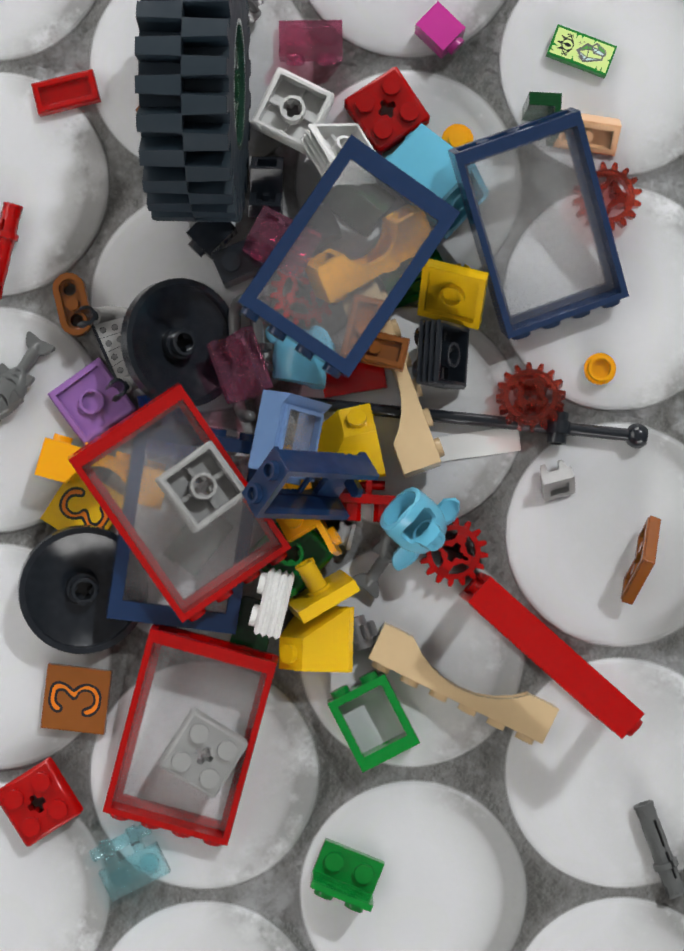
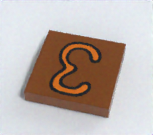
M49 663L40 728L104 735L106 733L113 670Z

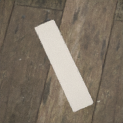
M497 428L433 438H439L445 456L440 457L441 462L521 450L518 430Z

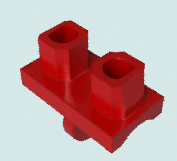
M374 480L360 482L363 489H365V494L360 498H353L350 493L340 494L339 498L350 515L347 519L348 521H361V504H374L373 522H380L385 508L396 497L391 495H373L372 490H385V481Z

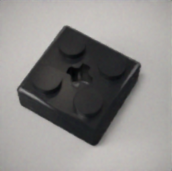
M441 319L420 320L419 327L414 333V341L417 345V359L412 365V373L417 384L442 389H465L470 331L468 327Z

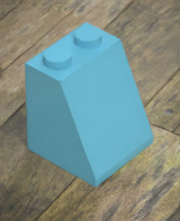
M421 123L405 137L404 142L393 154L388 155L385 159L460 211V214L444 236L447 240L467 218L448 150L454 147ZM475 163L467 165L479 205L489 195V192ZM399 195L407 204L413 205L411 202H409L401 195ZM426 214L428 223L434 227L437 221Z

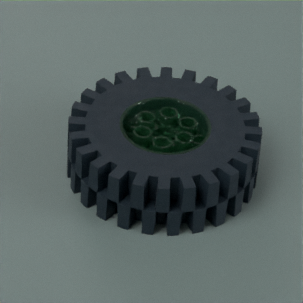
M248 0L137 1L136 20L139 36H135V56L138 60V75H135V94H139V109L136 113L137 132H141L138 153L140 166H144L142 185L144 193H147L146 204L148 211H151V218L153 220L240 222L243 218L245 193H247L249 108H251V93L249 91V77L251 76V60H249L250 27L247 26Z

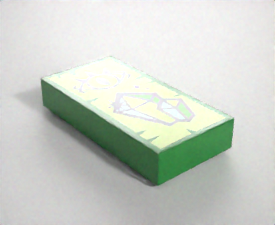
M558 24L545 57L604 79L617 46Z

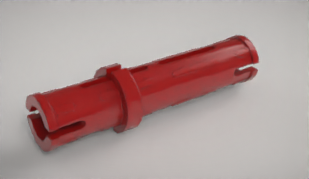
M3 202L0 217V300L2 299L12 250L15 242H18L19 239L17 231L24 208L9 202Z

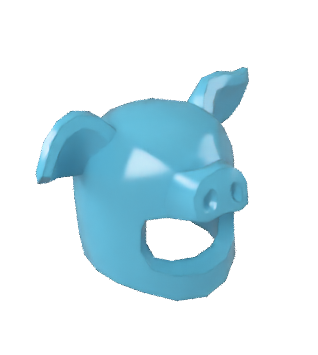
M318 325L311 326L309 330L303 329L336 352V347L325 329ZM268 326L265 334L267 340L274 344L272 378L301 384L311 389H325L326 372L322 369L324 363L314 356L311 361L294 350L297 344L287 337L283 342L267 331Z
M411 487L402 491L389 503L381 515L379 524L386 534L399 545L391 559L392 565L396 570L400 571L408 567L418 559L420 554L437 551L443 546L446 539L447 525L455 521L460 511V501L458 499L445 498L437 505L425 493L415 487Z

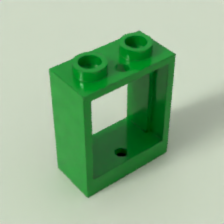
M372 670L359 677L358 679L361 683L350 689L347 684L335 689L330 693L332 698L327 700V704L362 773L420 744L419 738L386 674L383 672L378 674L376 670ZM381 685L405 732L363 753L339 706Z

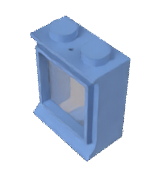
M263 389L248 468L258 470L274 446L286 450L317 451L324 413L332 405L293 393ZM290 476L286 483L300 486L301 479L305 480L306 477Z

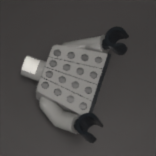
M84 305L75 310L74 313H83L87 321H81L77 326L85 328L93 322L95 323L91 326L114 378L105 387V390L111 387L116 388L119 394L115 395L112 401L117 402L126 393L139 388L128 373L121 351V328L128 308L117 306L92 308Z

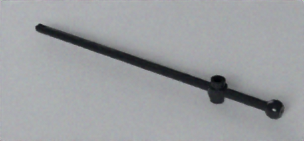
M306 397L332 405L327 410L329 412L367 404L365 402ZM370 403L373 416L399 419L401 417V406ZM429 409L433 422L540 432L547 434V443L552 445H566V437L570 435L626 441L633 448L644 447L648 440V429L642 424H632L627 429L571 423L568 421L569 413L565 411H549V420H537Z

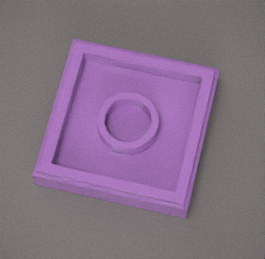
M99 357L47 394L83 445H85V442L89 443L137 410L127 394L117 402L112 401L113 397L119 394V391L114 387L105 390V387L114 378Z

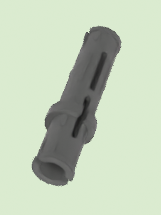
M653 800L643 801L634 805V810L655 862L653 864L654 871L659 873L667 899H674L684 895V884L677 868L679 862L670 850Z

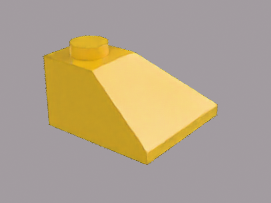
M370 403L340 409L323 422L318 452L349 453L352 455L366 452L380 477L386 476Z
M334 606L305 624L294 615L280 635L279 669L304 672H352L354 607Z

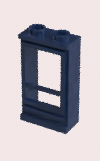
M274 446L242 491V494L255 518L347 520L350 515L339 498L340 494L347 488L351 497L360 498L363 495V487L358 480L377 481L380 475L366 452L352 455L349 453L286 450ZM290 476L306 477L298 489H282ZM312 478H322L314 490H304Z

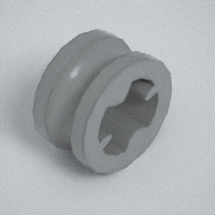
M341 520L338 534L343 543L340 545L345 546L346 550L350 551L356 523L352 522V524L347 525L345 520Z

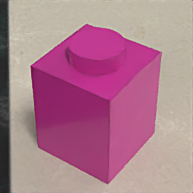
M437 1L416 23L414 33L442 59L448 52L453 55L463 45L464 40L462 38L466 27Z

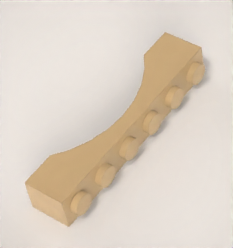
M374 282L366 287L357 288L349 292L348 296L341 303L348 320L354 294L385 300L388 295L385 289L379 291L377 283ZM388 319L380 331L401 336L396 319ZM408 352L403 372L391 369L401 397V417L393 447L404 479L440 467V457L445 456L440 439H433L429 427L434 426L430 411L428 407L422 409L418 397L423 396L420 384H417L415 378L411 379L408 367L412 366V362Z
M383 623L378 633L379 635H377L374 645L368 654V659L373 661L371 664L373 668L386 674L391 669L402 675L400 681L414 688L421 684L430 689L429 695L446 703L447 698H450L459 703L457 707L459 710L473 717L478 712L488 717L486 723L503 731L505 726L517 731L515 734L516 738L530 745L533 744L534 740L543 744L559 711L557 706L527 691L513 695H487L459 687L443 677L429 664L420 651L413 635L391 624Z

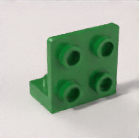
M325 838L311 872L310 887L315 889L314 894L323 899L332 900L334 897L344 901V906L352 911L362 913L364 909L371 912L374 906L373 892L385 862Z

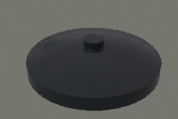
M167 279L144 289L128 307L121 328L122 356L128 373L135 384L151 399L156 398L176 383H180L194 405L201 406L215 400L231 384L228 326L229 306L213 289L192 279Z
M92 525L66 527L40 541L26 558L18 580L19 606L25 621L33 633L52 648L72 654L100 652L118 644L138 624V622L106 617L118 536L116 533ZM130 549L123 599L147 602V573Z

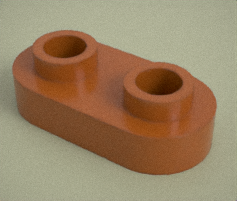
M63 273L55 279L52 287L60 324L68 334L76 337L84 336L92 329L93 323L85 328H79L73 325V318L80 315L83 317V321H87L83 313H74L75 310L84 305L90 306L86 285L78 275ZM75 285V293L71 296L66 295V287Z

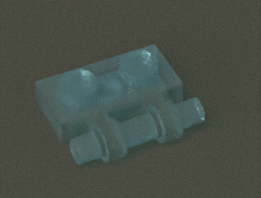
M132 825L125 829V833L113 839L106 838L99 842L98 847L89 851L94 862L105 857L109 865L101 869L98 874L112 902L170 873L171 868L158 842L156 841L145 847L142 838L152 833L151 829L142 825L137 827ZM131 844L134 853L120 860L116 851Z

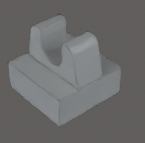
M563 460L557 461L558 470L548 472L545 464L540 466L541 492L545 501L575 493V476L572 467H567Z

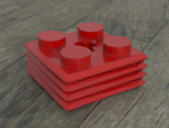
M397 67L391 68L344 100V108L352 120L359 124L375 152L380 155L402 142L421 123L425 126L429 124L430 115ZM382 106L393 107V116L390 118L387 114L381 116Z
M51 757L43 760L0 788V806L27 847H30L66 824L83 811V806ZM33 795L37 798L42 796L45 798L46 802L42 805L43 809L33 805L32 802L35 800Z

